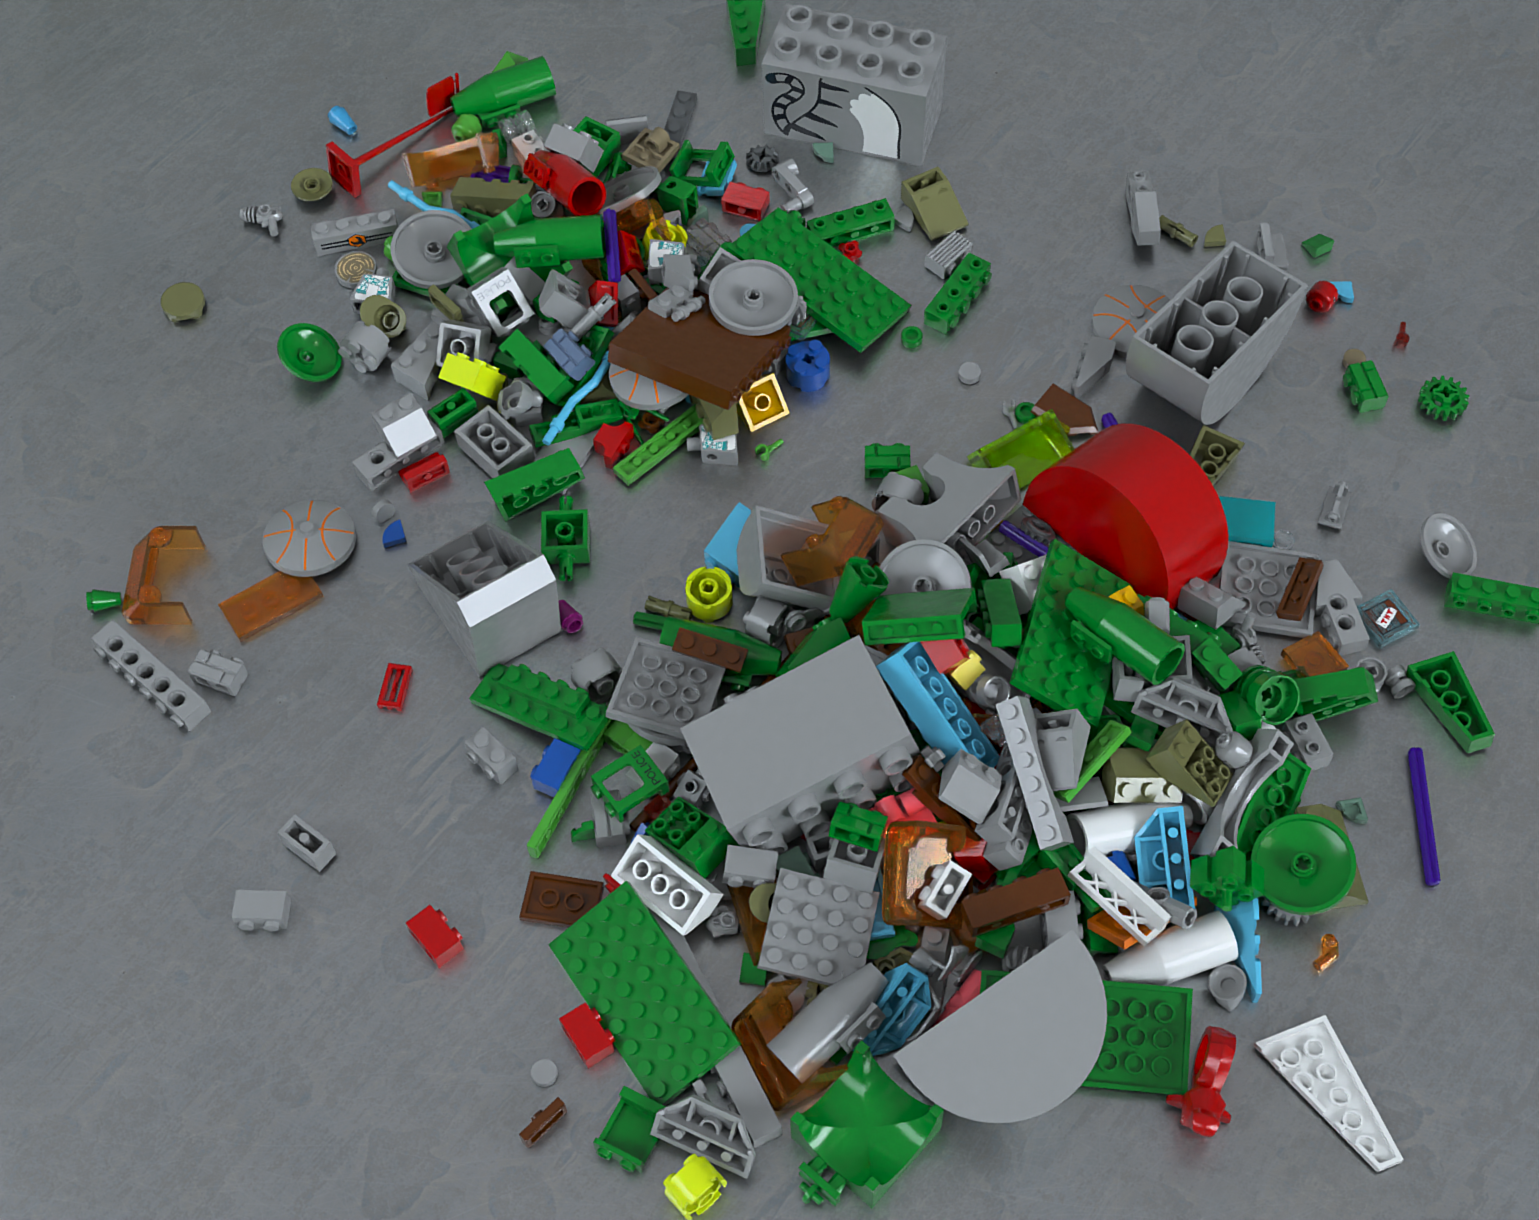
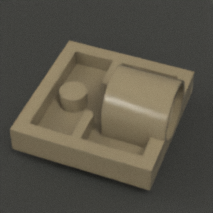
M656 127L653 131L644 128L622 153V160L638 168L645 166L656 167L660 173L680 150V145L671 140L669 134L661 127Z

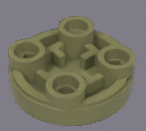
M190 282L176 283L167 288L162 294L161 306L170 321L187 320L190 318L197 319L202 315L205 297L201 288L196 284Z

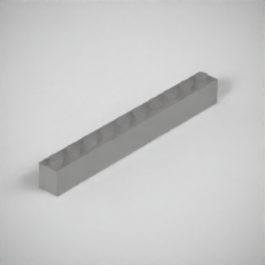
M651 911L658 924L728 1023L684 935L679 933L654 911ZM741 1046L737 1047L709 1071L711 1074L716 1073L719 1079L716 1084L721 1095L728 1096L731 1102L728 1105L729 1111L742 1116L751 1143L755 1149L783 1135L782 1126Z

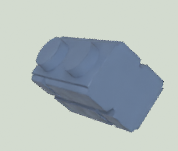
M562 328L558 329L552 336L553 338L549 339L543 348L570 377L579 381L596 362L591 357L593 352L584 344L580 346L578 343L579 337L571 330L566 332Z

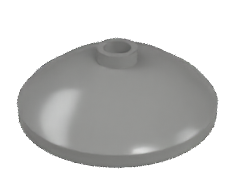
M1444 513L1434 514L1424 521L1421 527L1420 542L1423 553L1430 565L1447 578H1451L1453 572L1470 575L1476 567L1477 552L1471 535L1462 523Z

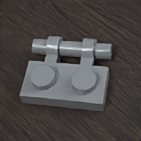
M674 285L650 300L648 309L664 318L671 315L673 321L677 322L678 320L686 319L691 312L701 309L705 303V298L703 296L693 297L692 292L684 289L682 286Z

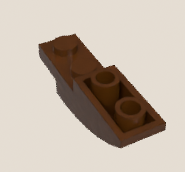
M920 754L913 756L912 764L902 773L915 788L912 794L952 828L974 841H980L981 836L975 832L977 823L938 799L941 776L928 766Z

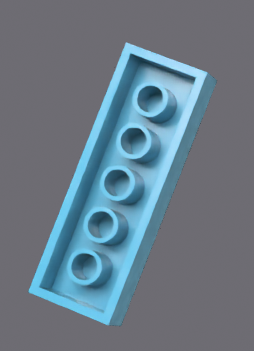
M907 642L876 666L882 679L892 689L895 698L901 702L907 711L910 720L915 723L922 733L923 739L932 749L934 747L940 748L946 757L941 761L944 766L960 749L968 754H973L979 761L989 767L994 768L998 764L999 754L944 674H939L920 642Z

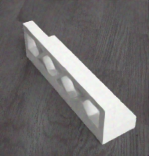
M1095 846L1087 852L1084 860L1068 874L1071 880L1144 947L1165 929L1172 917ZM1085 869L1092 875L1093 881L1084 880L1078 873ZM1099 888L1107 889L1111 893L1112 898H1104L1099 893ZM1118 906L1129 909L1131 916L1122 915L1118 911ZM1137 924L1146 925L1152 932L1145 936L1138 929Z

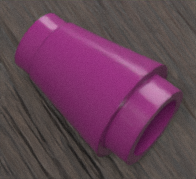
M559 600L562 629L568 633L579 631L583 626L582 615L565 600Z

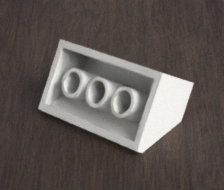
M637 834L611 874V877L619 884H623L625 881L630 882L645 905L684 936L711 915L724 895L652 836Z

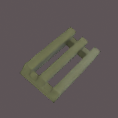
M434 284L430 286L428 293L431 303L449 320L464 322L461 309Z

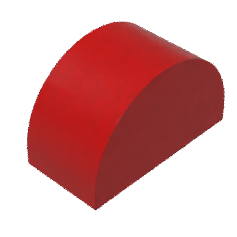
M1122 423L1103 429L1040 472L1030 483L1022 503L1036 517L1050 525L1055 533L1081 555L1129 583L1137 595L1164 598L1169 602V608L1172 610L1178 606L1181 588L1195 577L1210 582L1219 574L1227 555L1228 526L1226 516L1211 481L1198 463L1182 447L1160 432L1145 426Z

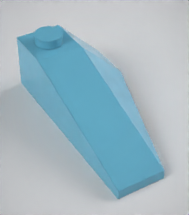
M1258 898L1249 902L1238 900V904L1233 905L1231 911H1223L1215 905L1214 911H1220L1232 928L1238 947V958L1234 960V963L1246 975V990L1252 1003H1257L1262 995L1261 961L1259 958H1255V955H1258L1260 935L1255 934L1257 920H1259Z

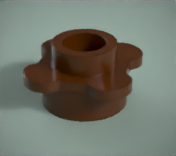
M646 412L638 424L641 429L645 428L650 434H656L658 428L664 425L665 421Z

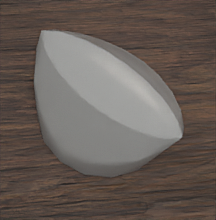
M1224 964L1216 967L1210 973L1208 987L1215 1000L1227 1011H1232L1244 996L1247 980L1242 969L1236 965Z

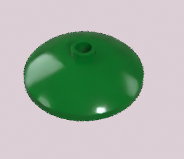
M298 323L287 327L280 335L277 342L278 356L285 368L293 375L303 380L320 382L333 377L340 368L342 356L338 352L340 347L333 336L326 330L313 324Z

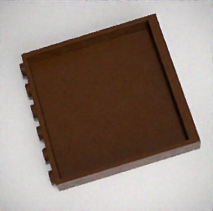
M693 290V297L703 296L705 303L698 311L691 312L686 319L675 322L671 315L664 318L649 310L647 306L609 343L608 362L729 410L734 403L737 404L740 401L744 392L750 390L754 381L760 379L764 370L770 368L774 359L777 360L784 348L787 349L789 347L791 327L785 325L775 332L759 336L735 333L721 325L713 316L709 306V295Z

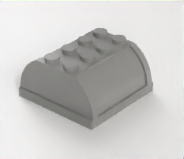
M755 505L743 526L737 545V564L741 592L752 597L762 596L802 607L818 608L822 611V614L829 615V608L842 575L837 527Z

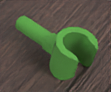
M779 439L769 446L759 444L755 448L756 455L765 452L760 457L761 460L766 461L770 457V452L782 445L784 441Z

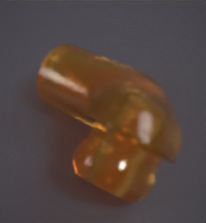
M1326 934L1322 937V955L1313 961V966L1319 972L1325 970L1339 958V944L1332 934Z

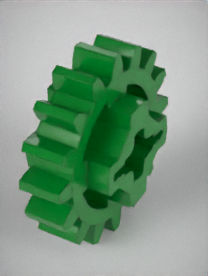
M1441 375L1440 380L1432 377L1431 382L1425 381L1424 386L1420 389L1418 402H1422L1421 409L1427 408L1426 415L1434 414V419L1436 420L1439 416L1442 417L1443 421H1446L1448 417L1455 420L1457 415L1462 416L1464 410H1466L1470 396L1465 394L1467 391L1466 387L1460 388V381L1454 383L1453 377L1445 380V377Z

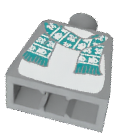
M650 239L648 260L650 285L663 283L661 274L663 254L685 255L684 243ZM697 254L690 255L691 264L698 268Z
M378 268L376 274L362 275L350 298L354 313H360L362 302L372 295L384 296L395 303L396 287L394 279L389 276V271L386 268Z
M703 424L699 426L700 437L687 438L688 451H701L703 463L738 465L736 434L713 440L710 432L706 433Z

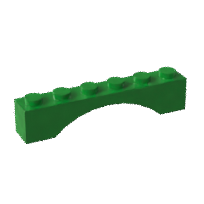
M1034 828L1022 864L1004 869L1007 872L1005 879L1000 878L997 885L1005 886L1011 884L1015 879L1021 877L1022 873L1037 860L1040 848ZM1013 923L976 936L975 946L1003 959L1014 937L1015 924Z

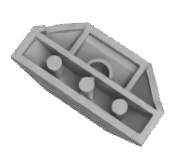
M1175 677L1140 691L1131 710V713L1166 728L1187 719L1207 744L1214 749L1220 735L1233 731L1221 697Z
M694 1094L662 1108L656 1113L650 1135L689 1153L696 1154L698 1157L704 1156L709 1162L746 1179L749 1177L756 1154L742 1116Z

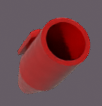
M539 150L534 154L529 153L524 163L523 173L575 216L595 215L600 211L606 200V188L602 181L567 155Z

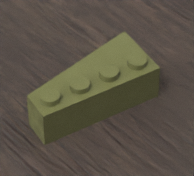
M459 177L450 197L453 209L461 212L462 207L494 218L513 205L521 196L528 193L531 198L537 191L534 181L520 184L519 180L503 183L500 179L486 182L483 178Z
M1203 425L1189 455L1198 463L1214 486L1236 460L1245 443Z

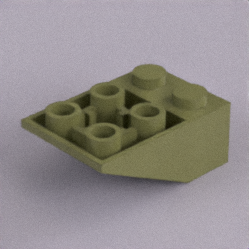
M938 166L901 182V200L910 208L914 218L931 241L969 225L949 180Z
M1187 719L1165 728L1146 758L1163 779L1211 807L1216 805L1233 775Z

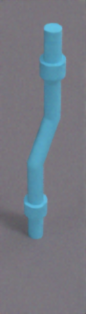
M393 180L388 183V188L399 194V198L405 202L412 203L422 211H447L462 218L471 229L480 226L475 221L471 222L453 209L428 205L416 197L413 191L407 187L403 188Z
M606 351L602 357L603 362L592 379L573 394L557 418H553L549 425L550 429L542 440L545 445L549 446L557 433H561L565 426L564 422L575 405L599 385L611 364L608 362L609 351Z

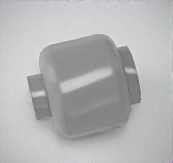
M1231 731L1218 737L1215 754L1228 767L1234 769L1242 768L1251 761L1253 756L1252 744L1240 733Z

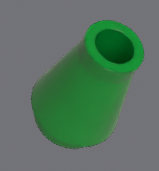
M96 589L86 592L88 610L97 612L115 606H122L121 592Z

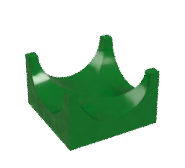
M528 193L521 196L505 211L482 225L469 231L462 232L460 230L453 234L447 249L470 286H473L497 269L505 267L512 259V257L496 255L494 233L534 220L531 209L532 200ZM560 261V265L529 267L544 282H546L552 269L566 277L573 269L569 261ZM506 291L489 303L491 309L494 310L498 317L518 306L513 297Z
M861 1040L854 1048L849 1063L830 1089L807 1111L803 1113L797 1111L791 1117V1138L813 1158L819 1156L828 1165L827 1170L833 1175L835 1173L841 1175L847 1181L846 1187L872 1209L941 1130L944 1109L937 1104L933 1106L926 1105L900 1088L882 1070L872 1056L870 1047Z

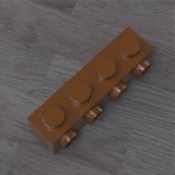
M1045 868L1032 877L1022 876L1015 879L1011 884L1005 886L996 885L991 887L988 892L982 894L972 893L966 896L961 901L960 911L973 938L1068 905L1071 894L1059 868L1052 870Z

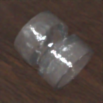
M527 110L514 114V118L509 116L499 121V127L509 146L512 145L511 139L531 130H534L536 133L535 124Z

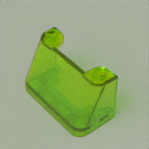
M1050 409L1019 428L967 456V459L972 467L997 468L1005 465L1015 468L1019 489L1031 483L1040 472L1074 450V447L1053 409Z

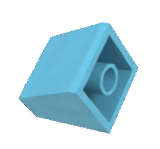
M740 502L735 506L704 550L705 565L710 569L717 567L724 570L729 575L731 584H735L739 588L737 545L743 526L751 514V510Z

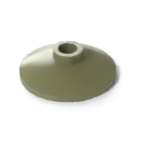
M320 168L302 170L294 176L291 182L293 194L303 201L322 199L331 191L333 186L330 174Z

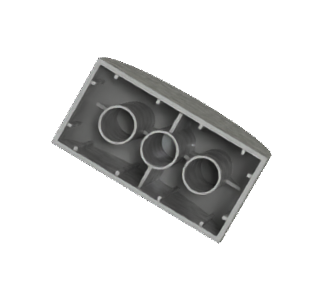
M1232 241L1132 336L1126 358V373L1133 380L1203 424H1213L1225 416L1241 400L1264 371L1289 331L1302 304L1308 285Z
M1072 929L893 1056L912 1083L927 1098L943 1109L960 1117L986 1123H1011L1037 1117L1069 1098L1085 1081L1098 1059L1107 1023V1002L1099 970L1089 951Z

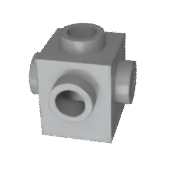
M699 769L697 771L687 770V772H684L677 781L678 787L673 794L676 798L679 796L698 809H701L704 802H708L712 797Z

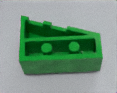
M518 329L498 347L514 361L513 363L554 404H557L574 387L569 380L571 377L562 368L559 370L556 366L558 363L549 354L545 355L543 345L538 340L531 341Z
M1364 667L1293 679L1300 690V701L1296 712L1300 716L1312 713L1316 722L1378 702L1373 675Z

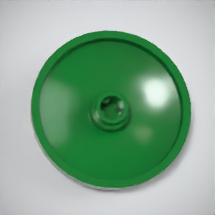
M1292 814L1279 818L1260 833L1252 849L1251 860L1264 868L1263 897L1273 906L1285 912L1297 915H1314L1325 912L1339 904L1349 893L1354 883L1356 856L1349 838L1337 825L1320 816Z

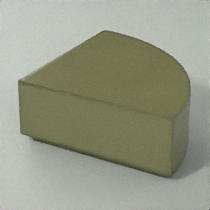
M1223 224L1209 229L1205 235L1204 247L1225 246L1226 237Z

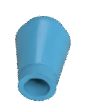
M334 106L329 111L328 118L330 123L348 135H352L357 130V125L344 107Z

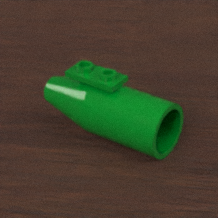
M540 56L482 76L450 97V102L457 118L462 114H473L479 116L482 129L486 127L493 128L506 120L510 122L520 116V107L555 96L556 88L550 68L545 58Z
M602 214L540 218L495 232L496 255L512 258L515 256L517 268L560 265V261L605 258L606 244Z
M1076 587L1066 599L1065 606L1078 621L1073 620L1071 622V637L1073 641L1090 650L1097 659H1102L1109 664L1112 661L1113 655L1153 685H1159L1165 681L1179 665L1185 651L1184 644L1127 604L1082 587Z
M668 616L665 620L660 636V644L673 647L681 627L748 649L749 652L741 674L726 669L721 684L731 686V690L744 692L745 689L752 688L753 676L775 675L780 669L782 661L781 650L739 630Z

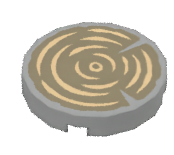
M349 252L341 256L334 267L335 275L341 285L346 288L355 289L363 274H376L377 264L372 255L366 252Z

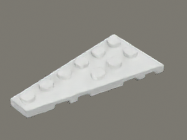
M1326 1015L1255 1042L1254 1047L1376 1172L1390 1168L1404 1160Z

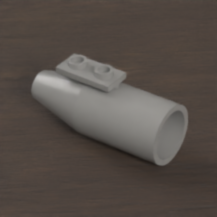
M872 963L865 965L824 989L766 1046L804 1084L841 1047L849 1054L861 1040L863 1041L871 1031L876 1030L881 1025L886 1016L875 1003L889 981Z

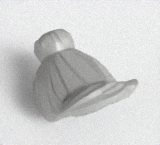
M515 380L511 385L500 390L498 395V414L507 421L509 417L523 414L531 407H540L543 401V393L539 389L531 390L521 380Z

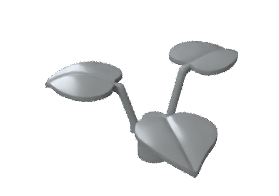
M964 945L951 946V955L946 965L939 962L936 957L922 946L912 955L909 963L930 977L941 968L943 971L938 980L940 982L943 981L951 973L958 977L953 984L955 987H958L966 981L977 966L983 952H974V956L965 968L960 971L954 969L961 963L969 951V948ZM930 984V995L935 1002L934 1009L921 1029L915 1035L905 1039L907 1042L917 1039L931 1029L942 1011V1004Z

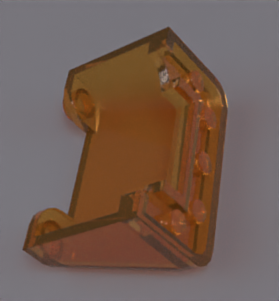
M919 820L899 821L889 824L885 834L882 918L887 925L962 929L963 916L958 904H955L948 917L942 920H937L917 906L921 901L918 898L920 892L926 885L929 886L933 880L931 874L938 864L942 865V863L950 861L952 852H959L965 845L966 826Z

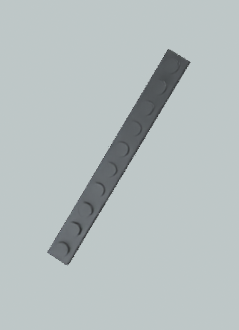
M677 90L664 130L669 134L671 140L679 143L681 149L697 102V93ZM678 152L660 172L661 183L672 176L669 169ZM650 193L637 206L629 234L634 235L641 242L647 227L659 215L661 208L657 194Z

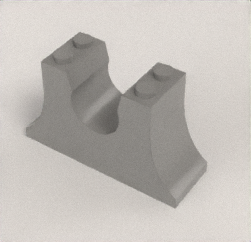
M936 453L922 466L925 481L930 489L929 496L933 503L914 505L906 499L892 496L877 512L887 543L898 547L913 540H935L948 545L964 559L967 553L959 539L964 537L975 547L1022 499L1015 468L1009 465L997 468L971 467Z

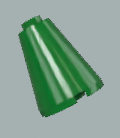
M858 556L849 558L829 608L833 620L841 617L843 623H849L887 589L889 579L877 565L872 568L867 565L869 560Z

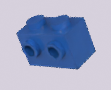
M554 738L551 745L545 747L540 764L535 765L532 769L530 778L534 789L555 797L581 750Z

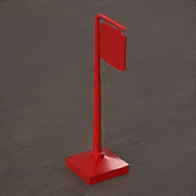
M455 73V80H453L452 76H449L427 89L426 105L428 115L432 117L431 119L353 159L333 141L326 144L328 170L331 178L354 198L361 195L359 166L453 112L452 107L449 108L451 106L450 97L455 95V92H459V74Z

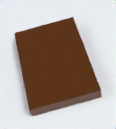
M530 871L519 918L521 921L569 928L601 902L604 882Z

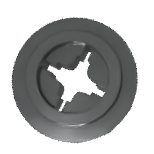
M767 144L764 147L757 145L756 148H750V152L746 153L747 165L757 172L770 171L779 162L778 152L775 151L774 147L769 148ZM765 155L766 157H764L760 162L759 157Z
M1035 517L1023 518L1021 529L1031 539L1037 540L1038 543L1043 542L1044 544H1049L1055 539L1056 535L1053 529L1046 522Z

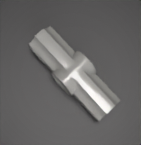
M1135 882L1172 916L1169 922L1187 930L1193 926L1197 918L1196 909L1171 898L1170 892L1166 888H1148Z

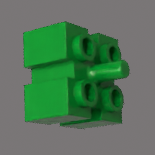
M1230 846L1216 851V856L1210 857L1207 854L1191 860L1190 887L1203 897H1208L1210 902L1223 911H1231L1232 906L1238 904V900L1249 902L1264 896V868L1253 860L1246 861V855L1234 846Z

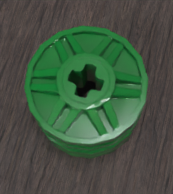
M1263 665L1250 666L1242 671L1243 674L1235 681L1233 691L1235 690L1262 717V722L1278 725L1286 722L1293 716L1299 705L1300 690L1292 678Z

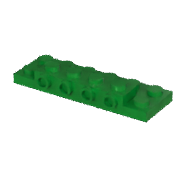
M500 663L488 671L469 698L474 705L556 738L585 752L589 750L610 719L606 718L607 707L592 702L588 692L583 688L577 687L576 690H573L565 681L558 679L557 682L551 681L550 677L541 671L538 674H534L524 664H519L518 667L512 664L510 667Z
M1291 753L1288 754L1283 765L1276 769L1257 789L1241 817L1237 834L1238 850L1246 855V861L1251 860L1252 849L1260 833L1279 818L1294 814L1296 808L1301 803L1300 797L1312 768Z

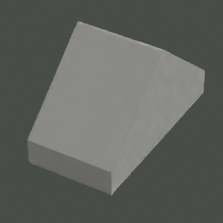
M486 521L407 564L419 588L479 677L487 674L497 664L503 665L561 632L556 579L544 554L490 521Z

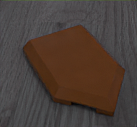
M1054 383L1031 410V413L1067 436H1076L1080 433H1088L1089 435L1099 433L1092 408Z

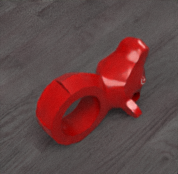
M1208 1026L1202 1034L1193 1063L1192 1088L1184 1095L1173 1094L1166 1096L1167 1104L1182 1109L1180 1124L1192 1129L1194 1133L1206 1137L1215 1135L1220 1122L1230 1123L1231 1115L1225 1110L1226 1103L1220 1092L1228 1076L1235 1054L1236 1035L1219 1027Z

